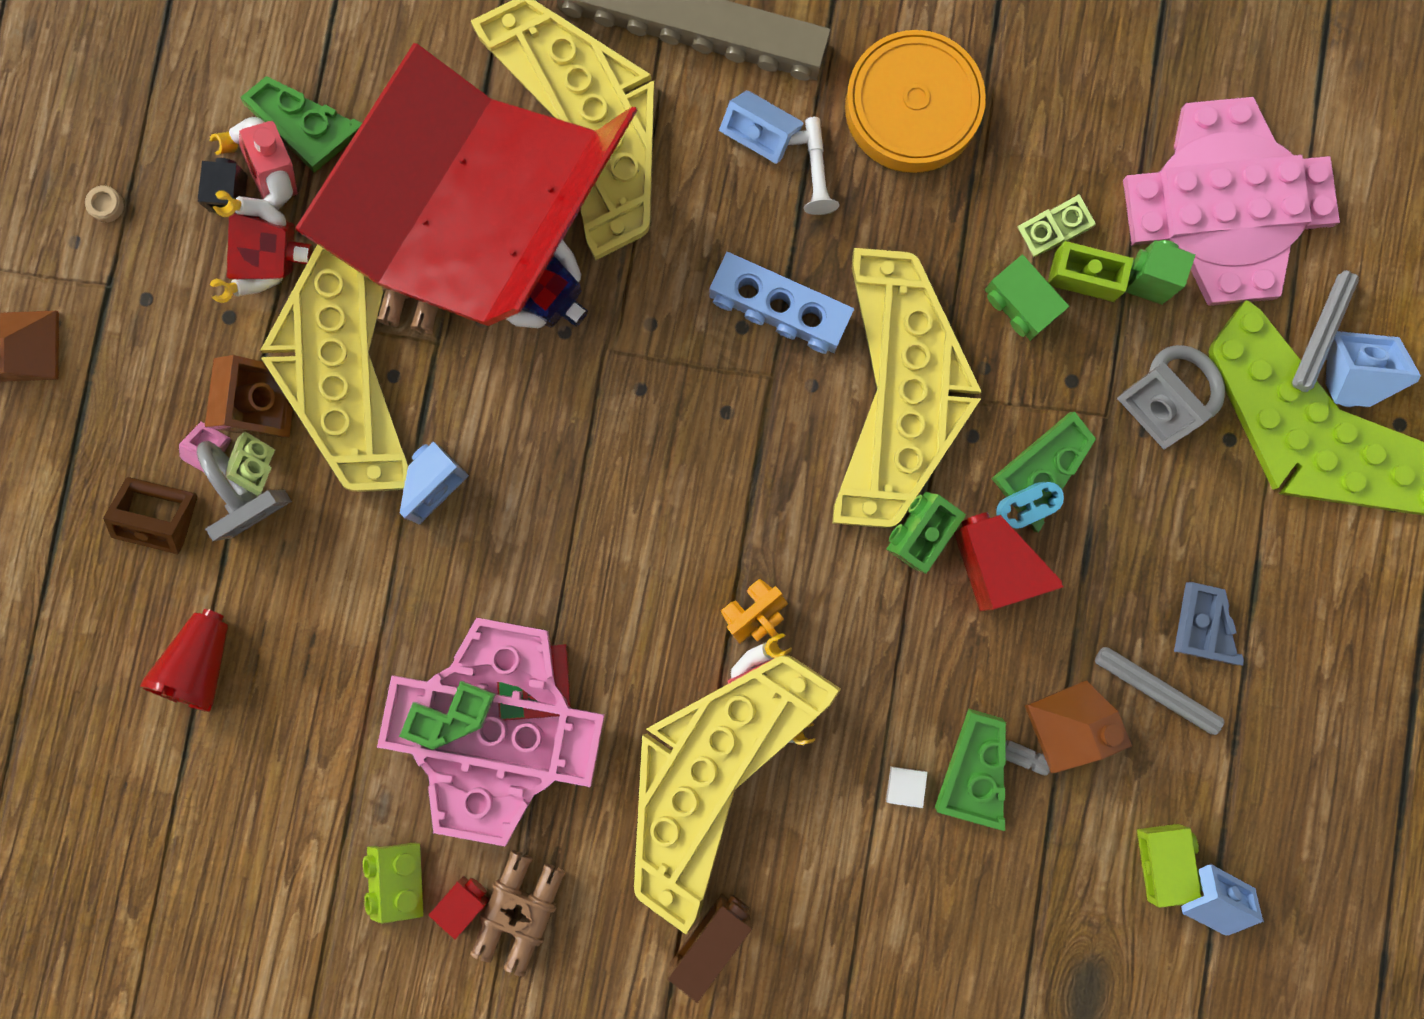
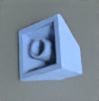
M1337 331L1327 355L1326 386L1334 403L1345 407H1371L1417 383L1421 377L1399 337Z
M432 442L429 446L427 444L421 446L413 454V462L407 469L400 514L405 519L419 525L469 476L435 442Z

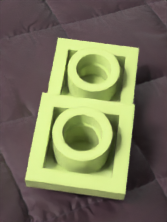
M1079 194L1050 211L1048 209L1017 226L1033 257H1036L1063 244L1064 241H1069L1096 226V223Z
M244 431L237 438L227 465L226 478L259 496L272 467L269 466L275 449Z

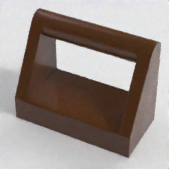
M127 477L103 519L111 538L179 554L185 543L197 494ZM134 492L181 504L171 522L129 512Z

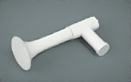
M810 117L805 120L806 130L798 131L791 136L788 145L806 143L808 145L813 195L811 201L804 206V211L808 214L822 215L837 210L840 205L839 202L830 198L826 188L820 118Z

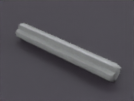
M1345 270L1337 276L1292 381L1294 388L1302 392H1308L1314 388L1358 284L1359 277L1357 274Z
M1103 647L1096 655V664L1199 728L1213 735H1217L1224 725L1222 717L1108 647Z

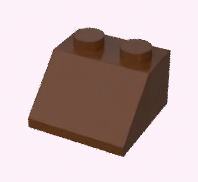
M236 355L214 358L205 427L240 434L245 431L251 435L289 438L293 408L264 362Z

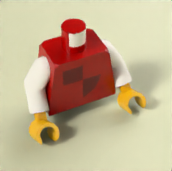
M220 190L215 194L219 199L228 200V204L225 207L213 206V209L218 215L229 217L226 278L232 279L229 284L222 279H214L210 282L212 287L221 285L225 287L222 295L212 296L215 301L219 303L228 302L232 298L233 293L235 296H243L265 291L280 284L282 279L292 272L293 262L308 263L313 253L312 244L295 242L294 224L286 221L285 216L269 202L263 199L241 196L233 199L224 190Z

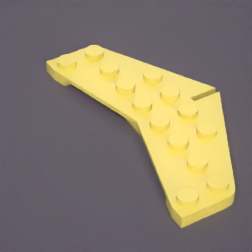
M511 0L471 20L480 41L554 118L592 130H598L630 107L637 108V113L580 210L586 241L595 260L646 235L650 229L654 81L626 95L625 93L650 81L651 74L535 0Z
M317 245L261 348L262 353L295 352V356L261 357V359L345 489L352 492L404 490L408 464L369 356V349L384 292L381 286Z
M854 248L852 272L877 391L835 501L832 524L890 528L902 520L911 503L917 497L981 400L980 398L948 396L949 392L980 394L982 391L918 257L909 252Z
M784 655L767 662L647 728L649 732L670 745L673 750L671 751L647 733L642 735L634 892L643 904L684 934L691 930L701 912L734 791L832 705L841 688L794 657Z

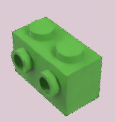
M1154 240L1145 250L1140 249L1133 260L1126 292L1161 305L1185 288L1196 254L1179 249V246L1172 241Z
M1023 254L997 275L985 288V291L988 293L987 299L991 305L999 311L1003 310L1011 319L1010 324L1016 333L1022 337L1026 336L1030 341L1069 307Z
M925 492L923 496L919 495L914 499L908 510L910 515L903 525L899 524L892 531L889 537V542L891 543L886 549L911 568L927 574L966 516L964 512L939 494Z

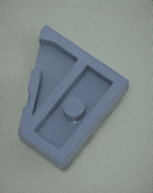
M1186 582L1174 652L1243 666V655L1237 654L1232 635L1237 632L1234 621L1229 615V602L1225 589Z

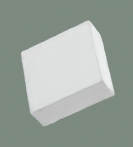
M890 766L886 802L923 808L927 772Z

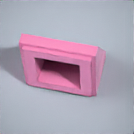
M200 422L179 444L180 458L183 461L204 472L197 457L198 445L203 441H210L225 452L231 442V438L215 429L205 427V423Z

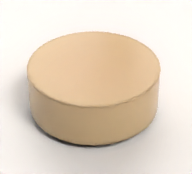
M100 185L88 192L85 199V207L88 213L97 220L112 222L122 214L124 200L113 188Z

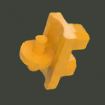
M758 579L747 590L749 596L755 601L751 607L744 611L735 600L721 611L728 623L727 629L739 644L750 635L758 642L766 634L771 638L778 635L774 628L784 620L779 611L788 603L776 586L771 588L763 580Z

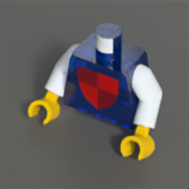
M563 240L521 312L506 318L513 325L529 328H541L546 325L553 328L561 317H564L577 327L587 316L588 310L575 301L582 292L579 284L581 273L574 254Z

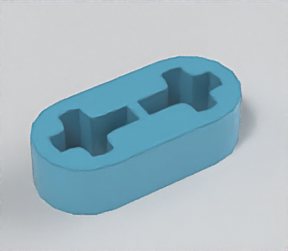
M1052 482L1035 483L1001 500L997 506L996 515H1001L1012 528L1025 527L1059 510L1064 501L1063 491L1057 484ZM1042 489L1045 492L1052 493L1053 497L1048 499L1049 506L1043 503L1034 505L1033 501L1043 496ZM1011 504L1016 507L1025 505L1027 508L1017 514L1018 520L1007 517V513L1011 511Z

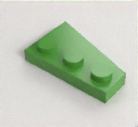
M268 76L264 77L241 96L243 104L256 117L265 122L274 121L283 143L314 173L350 143L362 124L353 118L350 120L337 114L335 109L325 104L321 106L305 98L304 94Z
M1069 412L991 479L1006 497L1039 482H1052L1063 490L1071 475L1076 473L1096 438L1076 412ZM1042 489L1043 496L1033 501L1034 505L1043 503L1049 506L1048 499L1053 497L1052 493L1045 492ZM1025 505L1022 507L1014 506L1018 513L1027 509ZM1045 517L1029 524L1030 528L1034 532L1039 533L1045 523Z
M968 708L935 805L938 813L1005 831L1004 765H1006V722L1003 718Z

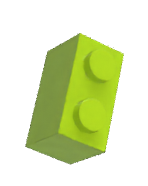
M1064 241L1054 254L1048 283L1052 287L1114 302L1126 292L1134 258Z
M1174 824L1137 829L1147 901L1160 908L1183 905L1201 898L1203 888L1195 859V854H1198L1199 847L1197 838L1191 832V828Z

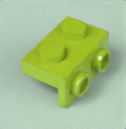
M420 843L385 847L368 846L367 856L363 858V872L365 877L368 878L369 893L365 894L364 904L370 919L382 924L424 917Z

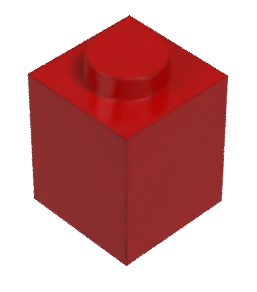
M463 876L428 916L455 940L489 902V898L485 896L487 891L474 878L468 880Z

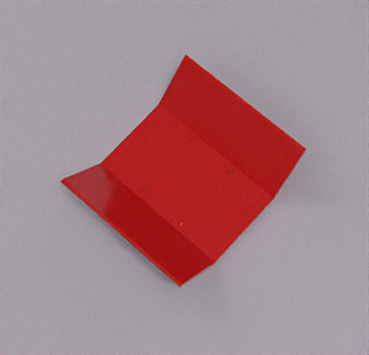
M413 43L295 229L379 286L490 326L521 312L638 110L632 106L598 130H592L493 100L419 44Z

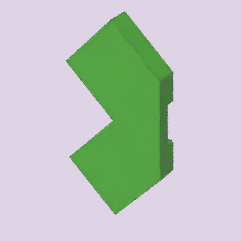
M460 681L447 714L413 702L399 737L432 750L483 728L496 694Z

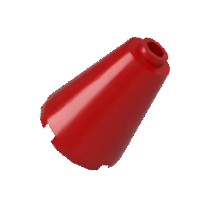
M203 609L202 614L193 613L144 677L140 687L176 703L178 701L187 704L188 707L210 712L214 704L228 625L222 622L224 616L208 609Z

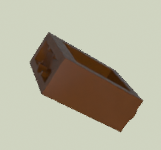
M721 893L669 964L668 980L697 1003L752 930L750 914L747 912L749 907L734 895H731L728 899Z

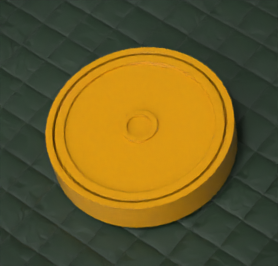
M906 30L888 35L870 46L857 61L852 71L845 98V114L849 130L858 146L871 159L887 168L911 173L926 172L940 168L956 159L973 139L985 109L986 94L984 81L977 64L969 53L948 37L925 30Z

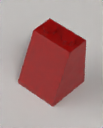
M988 512L969 517L961 522L962 528L954 532L980 611L994 610L1063 588L1058 576L1001 515L990 518Z

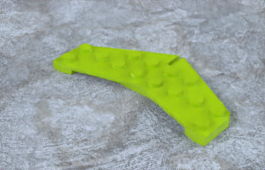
M1248 300L1242 302L1211 343L1209 358L1215 363L1223 377L1225 391L1272 490L1279 488L1295 466L1297 468L1279 494L1424 516V442L1340 410L1318 381H1316L1314 388L1308 392H1302L1294 388L1292 381L1301 360L1258 307Z

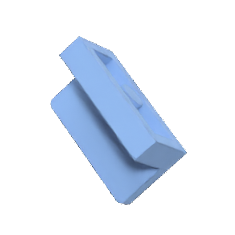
M745 91L730 100L719 131L777 164L782 160L791 136L801 130L803 122L752 92Z
M1212 864L1199 869L1204 896L1181 906L1184 915L1223 935H1231L1263 922L1256 888Z

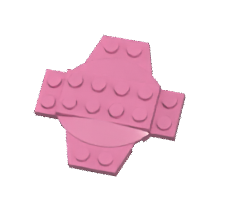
M1254 97L1186 103L1181 108L1173 148L1175 149V154L1163 166L1160 172L1127 175L1123 179L1131 245L1151 244L1154 240H1168L1176 243L1179 249L1196 254L1191 272L1208 306L1242 303L1245 300L1253 302L1277 299L1282 295L1291 245L1302 234L1303 230L1334 227L1340 223L1331 158L1327 156L1303 159L1302 155H1293L1286 148L1276 143Z
M476 618L449 668L437 673L428 682L391 676L377 748L413 754L418 766H421L428 774L430 784L428 792L433 833L506 846L535 794L547 788L554 781L591 787L605 714L569 707L565 697L555 686L549 631ZM460 681L496 694L483 728L432 750L399 737L413 702L447 714ZM497 682L517 686L534 697L538 702L521 699L523 692L517 690L513 691L512 697L499 695ZM498 703L560 714V716L504 721L499 717Z

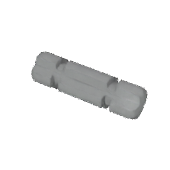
M1006 740L1007 761L1027 769L1031 767L1032 771L1044 776L1049 774L1050 769L1043 754H1035L1036 751Z

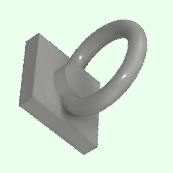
M1175 345L1160 351L1152 361L1150 372L1125 390L1117 399L1163 449H1166L1203 425L1207 420L1213 418L1220 411L1225 399V385L1219 369L1207 355L1189 346ZM1184 359L1192 362L1202 370L1208 379L1211 390L1210 399L1205 406L1167 366L1170 361Z
M203 441L198 445L197 457L214 489L226 502L225 508L229 515L205 529L213 541L231 539L292 502L285 490H268L260 496H256L228 479L227 481L224 475L226 476L230 458L216 444L210 441Z

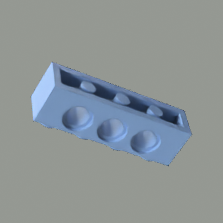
M726 252L709 288V297L714 299L713 303L716 306L727 311H732L733 308L745 313L744 317L747 320L758 325H763L764 322L777 327L776 332L789 339H795L797 336L808 341L807 345L811 349L824 354L827 351L835 353L854 311V308L730 252ZM751 285L758 293L753 298H744L739 294L738 290L742 286ZM776 299H782L787 302L789 309L783 313H778L771 308L770 303ZM807 313H813L819 317L820 324L816 327H809L803 323L802 316Z

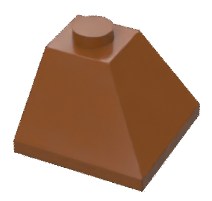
M55 310L0 313V382L59 380V312Z
M1087 680L1025 705L1051 773L1102 760L1132 746L1119 712Z

